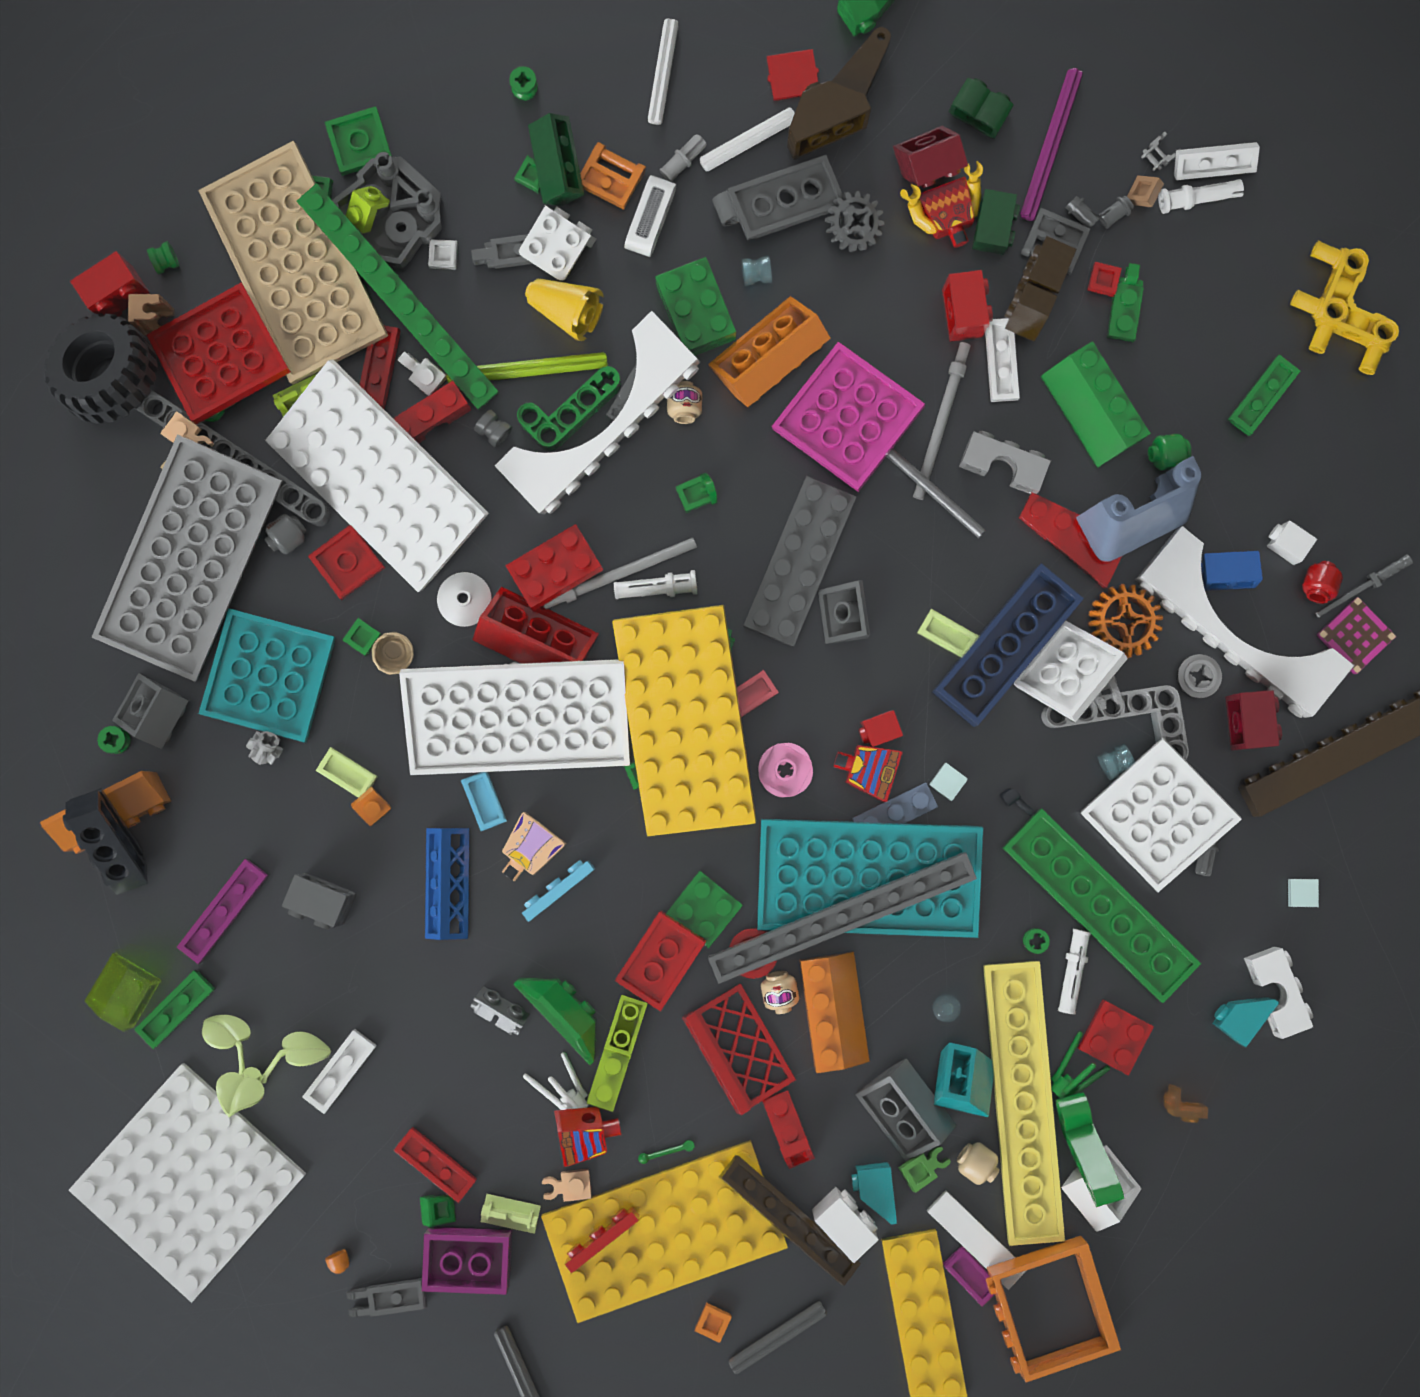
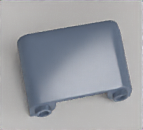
M1193 456L1154 479L1158 483V488L1150 496L1151 502L1134 509L1127 497L1117 494L1099 502L1076 517L1091 548L1100 560L1106 562L1113 561L1188 522L1201 480V471Z

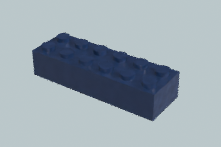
M1041 563L1005 603L934 688L932 693L973 727L978 726L1084 598Z

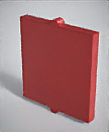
M813 49L771 55L766 58L769 71L767 80L771 83L773 101L801 97L807 86L818 82L817 75L819 69L815 65Z

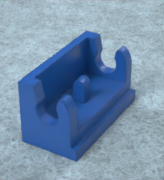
M1259 551L1204 554L1203 563H1201V574L1205 591L1256 588L1263 580Z

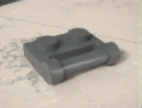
M1040 208L1023 246L1021 255L1026 257L1032 255L1036 246L1034 245L1036 238L1044 241L1046 236L1077 249L1067 272L1070 275L1090 228Z

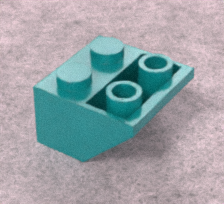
M949 1042L940 1053L934 1105L988 1117L994 1077L992 1060L976 1048Z

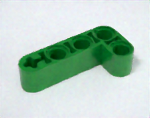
M602 367L549 417L536 404L525 403L518 409V421L522 428L542 449L549 452L555 451L618 393L621 387L619 373L613 367ZM606 377L610 380L613 377L614 384L610 385L607 383L604 385L603 379ZM600 389L602 390V394H603L602 396L600 395V393H599V391H598V390H600ZM591 394L596 397V401L592 405H584L581 402L582 398L585 395ZM528 412L538 414L536 421L533 423L524 422V416ZM566 413H573L576 415V420L571 424H565L562 422V417ZM548 431L556 433V439L551 443L542 441V436Z
M1084 1092L1056 1100L1062 1133L1095 1207L1123 1200L1124 1193L1120 1181L1093 1125L1091 1110Z

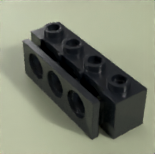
M102 788L65 802L63 823L68 831L72 830L76 836L79 848L81 850L85 849L88 853L93 868L99 869L106 886L110 885L114 893L118 895L148 884L147 864L141 856L143 855V850Z

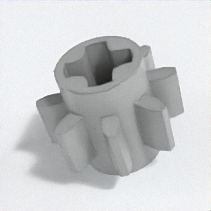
M256 731L253 738H250L246 745L248 749H251L248 757L252 758L259 765L266 763L272 765L283 751V748L278 746L281 739L272 732L260 733Z

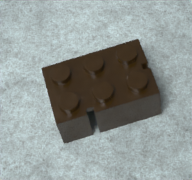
M1046 236L1042 245L1036 244L1023 270L1024 274L1015 289L1013 300L1010 302L1004 317L1008 318L1005 326L1006 330L1035 342L1051 313L1057 298L1054 294H1058L1077 250L1076 248Z

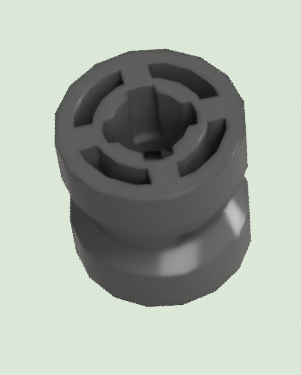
M489 410L477 422L474 431L480 436L486 435L488 442L497 448L512 431V426L507 422L498 421V415L493 410Z

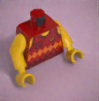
M976 161L977 169L975 172L970 173L969 164L967 167H964L965 173L969 176L968 180L964 176L922 193L919 187L911 184L913 193L909 197L906 190L902 189L900 192L901 197L909 201L907 206L913 223L927 234H933L936 239L949 235L954 248L969 242L964 229L972 226L974 218L979 213L982 195L981 180L978 177L981 176L983 167L978 161Z

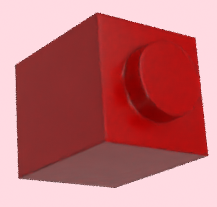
M894 710L860 722L862 728L858 729L863 744L868 743L869 747H874L903 736Z

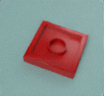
M351 525L308 555L341 600L385 569V566L364 538Z

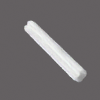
M665 19L663 24L648 114V122L655 125H660L663 121L678 31V21L675 19Z
M787 108L701 156L700 163L703 169L710 171L790 126L795 114L792 108Z

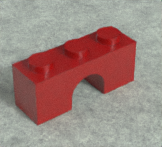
M451 381L393 419L419 444L426 439L425 435L431 429L445 422L451 424L471 411V408L454 381Z

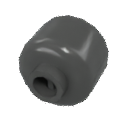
M281 514L265 526V532L268 536L264 540L273 552L279 550L283 554H289L305 542L304 534L307 531L294 514L292 516Z

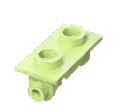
M486 1194L480 1222L535 1234L541 1206Z

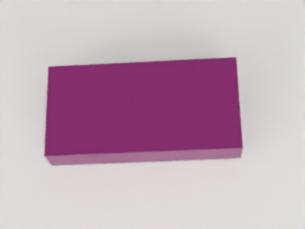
M962 1245L943 1263V1266L982 1307L995 1295L990 1294L985 1278L989 1277L988 1271Z

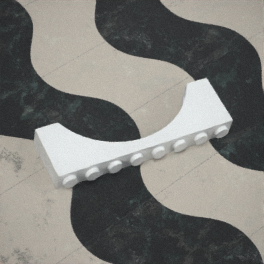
M653 311L632 330L637 352L636 376L625 406L609 427L592 440L565 451L539 453L513 447L495 465L538 513H553L561 505L559 500L566 493L571 495L581 485L579 481L586 474L588 476L592 475L600 467L598 462L605 455L610 457L620 447L618 442L625 436L627 438L632 436L639 429L638 423L644 417L648 419L659 409L657 404L664 397L666 399L671 398L679 389L677 385L684 378L689 380L699 370L697 365L700 361Z
M1183 526L1175 530L1135 579L1140 584L1139 588L1145 589L1147 595L1157 597L1161 601L1160 605L1166 611L1172 614L1175 612L1183 618L1181 622L1192 631L1196 629L1204 636L1202 639L1209 646L1221 649L1225 653L1224 657L1230 663L1236 666L1239 664L1246 670L1245 674L1252 681L1264 684L1268 688L1266 691L1274 690V696H1277L1278 700L1282 699L1289 705V711L1299 718H1302V716L1304 718L1313 717L1354 665L1333 648L1323 650L1311 656L1286 657L1263 652L1236 637L1218 618L1207 598L1201 574V556L1204 543Z

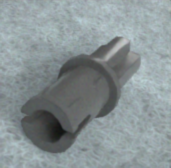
M1218 841L1197 858L1196 874L1211 876L1216 852L1220 850L1217 848Z

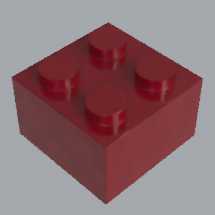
M944 126L893 146L902 177L921 188L935 184L936 179L940 177L955 176L961 172L960 169L968 166L960 135Z
M1274 690L1245 692L1225 696L1231 750L1279 746V740L1282 739V729L1280 724H1277L1276 713L1279 712V700L1277 696H1274Z

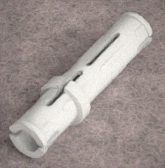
M1073 929L1070 952L1066 953L1068 962L1058 1008L1060 1012L1076 1014L1084 963L1088 962L1086 953L1091 935L1090 932Z

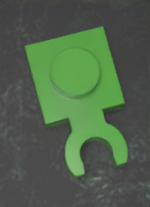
M941 1146L930 1149L928 1157H925L924 1153L898 1167L912 1192L916 1193L938 1177L934 1171L936 1168H945L950 1164L951 1161L948 1158H944L940 1162L937 1161V1154L943 1150Z

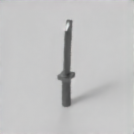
M1406 554L1396 562L1383 568V570L1376 572V574L1375 572L1368 574L1366 577L1369 581L1315 613L1317 618L1371 585L1373 588L1380 587L1382 585L1381 582L1386 580V578L1413 564L1411 557Z

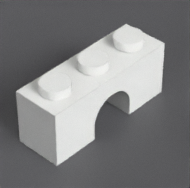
M1272 947L1244 958L1254 984L1264 986L1275 983L1280 989L1279 1004L1268 1017L1274 1036L1284 1039L1312 1028L1311 1019L1313 1018V1013L1309 1005L1303 1002L1300 994L1303 992V988L1299 979L1293 976L1290 968L1293 966L1288 952L1283 951V948Z

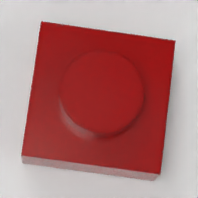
M1095 262L1087 291L1114 297L1122 268Z

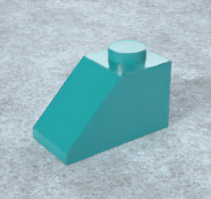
M1269 997L1230 1001L1218 1008L1214 1015L1216 1019L1212 1024L1238 1044L1247 1047L1279 1002Z
M889 1163L855 1166L856 1174H851L853 1192L858 1191L860 1199L890 1224H897L892 1174Z

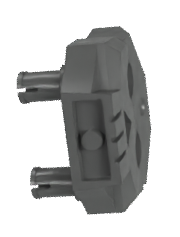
M381 152L375 159L371 158L357 173L358 180L332 199V201L346 215L353 190L369 186L379 189L390 201L388 207L377 209L371 232L363 233L362 235L390 267L403 269L412 260L422 243L429 244L430 240L434 239L442 230L440 216L442 196L430 182L401 156L392 158L391 156L389 157L388 153ZM402 192L409 198L401 200ZM400 225L406 226L404 232L397 231Z

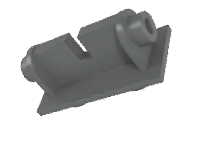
M484 986L470 1006L474 1009L475 1014L491 1022L494 1015H497L499 1019L495 1025L510 1035L514 1033L518 1036L530 1016L521 1006L512 1004L502 998L498 992L487 989Z

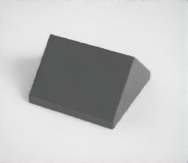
M863 580L818 590L825 644L867 639L870 636Z

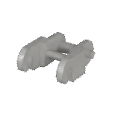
M1163 132L1161 136H1158L1148 146L1149 150H1143L1144 154L1141 158H1148L1154 165L1153 171L1157 168L1161 170L1162 164L1167 166L1176 158V153L1166 156L1158 147L1159 142L1166 137V132ZM1156 150L1163 159L1158 162L1151 152Z

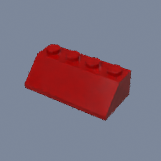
M501 586L481 614L472 640L521 664L574 662L587 660L599 633L556 612L545 609L543 606L533 612L524 597Z

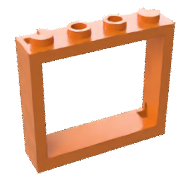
M1082 1236L986 1267L989 1277L985 1278L988 1290L991 1295L995 1294L997 1299L994 1310L999 1322L1003 1321L1006 1330L1002 1331V1335L1007 1348L1012 1347L1014 1354L1010 1358L1015 1374L1020 1373L1025 1382L1121 1350L1089 1245ZM1075 1254L1100 1336L1026 1361L1001 1279Z

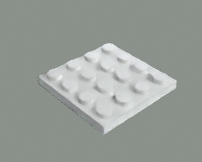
M1163 737L1081 810V814L1157 892L1162 890L1242 820L1241 816Z

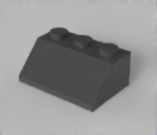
M907 1059L889 1067L855 1094L905 1161L942 1144L957 1126L943 1107L934 1105V1094Z

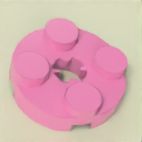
M793 743L776 744L767 749L759 761V779L769 793L778 797H793L803 792L810 784L813 776L812 762L807 752L800 746ZM786 762L792 765L790 769H793V774L782 778L778 774L781 772L777 771L778 766H784Z

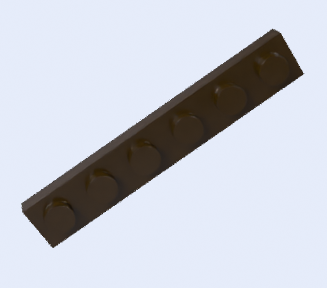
M735 1155L719 1175V1178L840 1285H846L861 1263L858 1260L853 1263L823 1229L740 1156Z

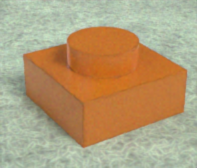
M370 787L351 804L352 808L369 826H372L391 809L390 805L373 787Z
M706 1302L695 1326V1331L720 1343L732 1318V1314Z

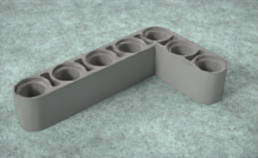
M1164 685L1120 692L1123 698V703L1116 704L1111 694L1102 695L1106 701L1111 700L1115 703V712L1109 714L1105 709L1100 711L1094 699L1088 706V716L1085 719L1079 717L1076 722L1062 715L1059 723L1053 722L1050 718L1052 708L1046 706L1041 713L1043 723L1050 728L1151 713L1155 742L1157 743L1163 737L1170 745L1178 749L1179 754L1185 760H1187L1189 755L1180 696L1178 691L1172 686ZM1161 691L1166 692L1169 696V703L1166 706L1159 702L1158 696ZM1134 695L1142 699L1140 710L1132 707L1131 700ZM1166 718L1173 721L1174 729L1171 733L1166 732L1163 728V722Z

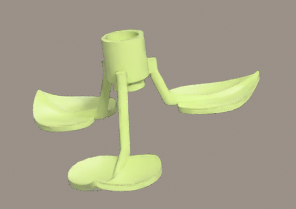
M216 1015L207 1018L203 1022L202 1036L206 1043L218 1049H229L234 1045L238 1049L239 1074L235 1072L226 1073L218 1079L216 1084L218 1101L228 1117L261 1101L264 1096L262 1083L267 1082L268 1076L282 1056H285L286 1061L291 1065L307 1066L327 1058L331 1054L330 1048L310 1033H291L284 1037L282 1041L284 1049L277 1053L265 1073L261 1075L257 1068L249 1067L245 1069L241 1041L247 1040L251 1032L249 1026L242 1019L231 1015Z

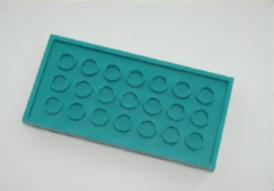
M761 819L757 930H774L966 852L976 875V880L845 933L978 938L983 827Z

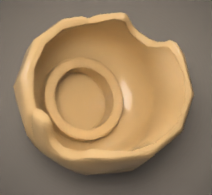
M384 633L373 644L372 660L380 671L389 675L399 674L400 670L406 669L413 660V645L406 636L400 633Z

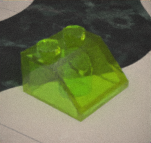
M112 953L87 995L85 1002L99 1018L124 1032L134 1028L161 979L120 955Z

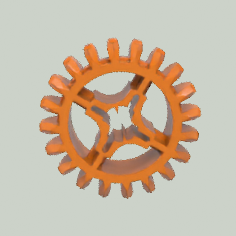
M1125 584L1119 585L1118 592L1112 586L1108 588V594L1105 592L1099 594L1102 602L1095 600L1092 603L1098 611L1091 610L1088 613L1090 617L1096 618L1094 621L1088 622V627H1096V631L1090 634L1095 637L1099 635L1100 640L1122 652L1124 651L1127 658L1132 657L1133 651L1139 656L1143 654L1142 647L1146 650L1152 648L1149 640L1156 642L1159 639L1153 631H1162V627L1156 625L1155 622L1163 620V616H1155L1154 613L1160 609V605L1151 606L1150 603L1155 598L1150 596L1145 599V589H1141L1136 594V585H1131L1128 592ZM1119 600L1116 616L1105 619V614L1110 604ZM1128 600L1138 605L1143 614L1134 613ZM1123 617H1125V619L1136 620L1128 625L1121 622H1115ZM1145 624L1141 637L1132 643L1131 636L1134 635L1135 626ZM1107 628L1116 629L1123 642L1113 638Z

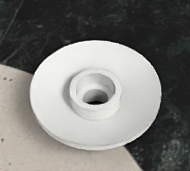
M468 572L456 573L448 577L440 586L437 595V604L442 616L450 623L463 627L477 624L481 614L492 600L491 591L487 583L479 576ZM467 594V602L460 603L458 600L459 595Z

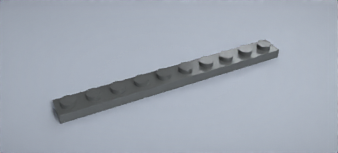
M963 852L708 956L718 983H722L977 878L967 853Z

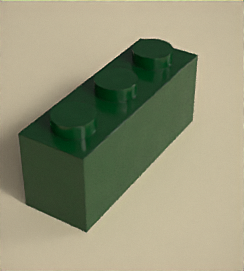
M548 113L529 124L528 128L543 203L564 206L584 195L570 118L569 116Z

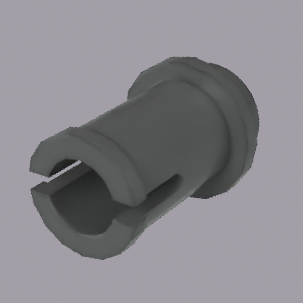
M1076 196L1065 207L1069 211L1067 214H1072L1083 226L1091 228L1100 217L1083 202V197L1080 199Z
M1127 196L1117 197L1114 204L1097 216L1100 217L1099 221L1108 229L1123 216L1131 215L1134 205Z

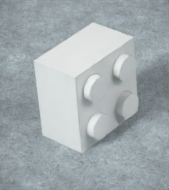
M835 1187L812 1209L814 1220L848 1258L855 1263L879 1240L875 1232L878 1228L874 1224L875 1221L865 1210L861 1213L857 1210L858 1206L855 1204V1199L845 1189L840 1192Z

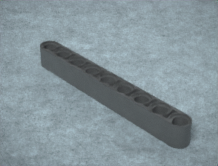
M151 390L147 398L144 397L142 399V405L136 409L164 428L176 411L190 420L185 411ZM162 403V411L159 414L154 415V407L157 404ZM202 422L197 424L202 429L197 436H200L202 433H208V438L214 443L213 447L207 443L202 445L220 453L224 448L230 447L231 454L229 457L244 464L253 462L254 468L283 480L275 501L314 526H323L329 522L331 517L330 509L321 500ZM297 491L299 493L298 501L294 504H289V494ZM316 506H321V515L316 519H311V510Z

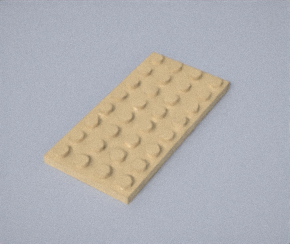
M294 141L198 190L248 295L291 373L286 375L291 384H295L319 372L328 360L338 362L388 336L358 271L296 202L316 183Z

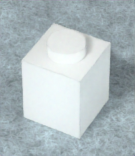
M1288 521L1282 525L1277 524L1269 535V538L1272 540L1267 547L1295 565L1303 561L1317 539L1293 522Z

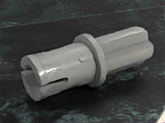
M694 135L680 150L676 149L674 151L675 155L659 169L660 174L667 181L673 182L686 167L691 166V161L706 147L707 143L700 135Z

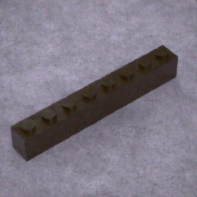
M1420 690L1414 692L1415 698L1407 702L1405 699H1401L1390 704L1391 710L1383 714L1377 711L1365 717L1366 722L1359 726L1354 723L1341 729L1342 735L1334 739L1331 735L1317 741L1318 747L1310 751L1308 748H1304L1292 754L1294 759L1289 762L1278 761L1268 766L1269 772L1261 776L1258 772L1243 779L1245 784L1239 786L1238 789L1252 816L1261 817L1420 736Z

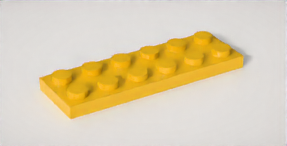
M936 1229L882 1238L881 1241L910 1397H967Z

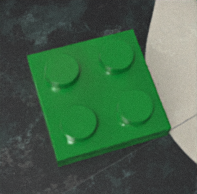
M376 106L325 122L342 176L360 171L371 158L375 159L381 152H386L389 154V157H392Z
M699 871L666 914L706 940L704 945L710 948L743 904Z

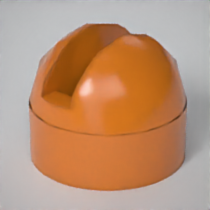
M345 1249L325 1258L329 1270L335 1274L343 1273L350 1263Z

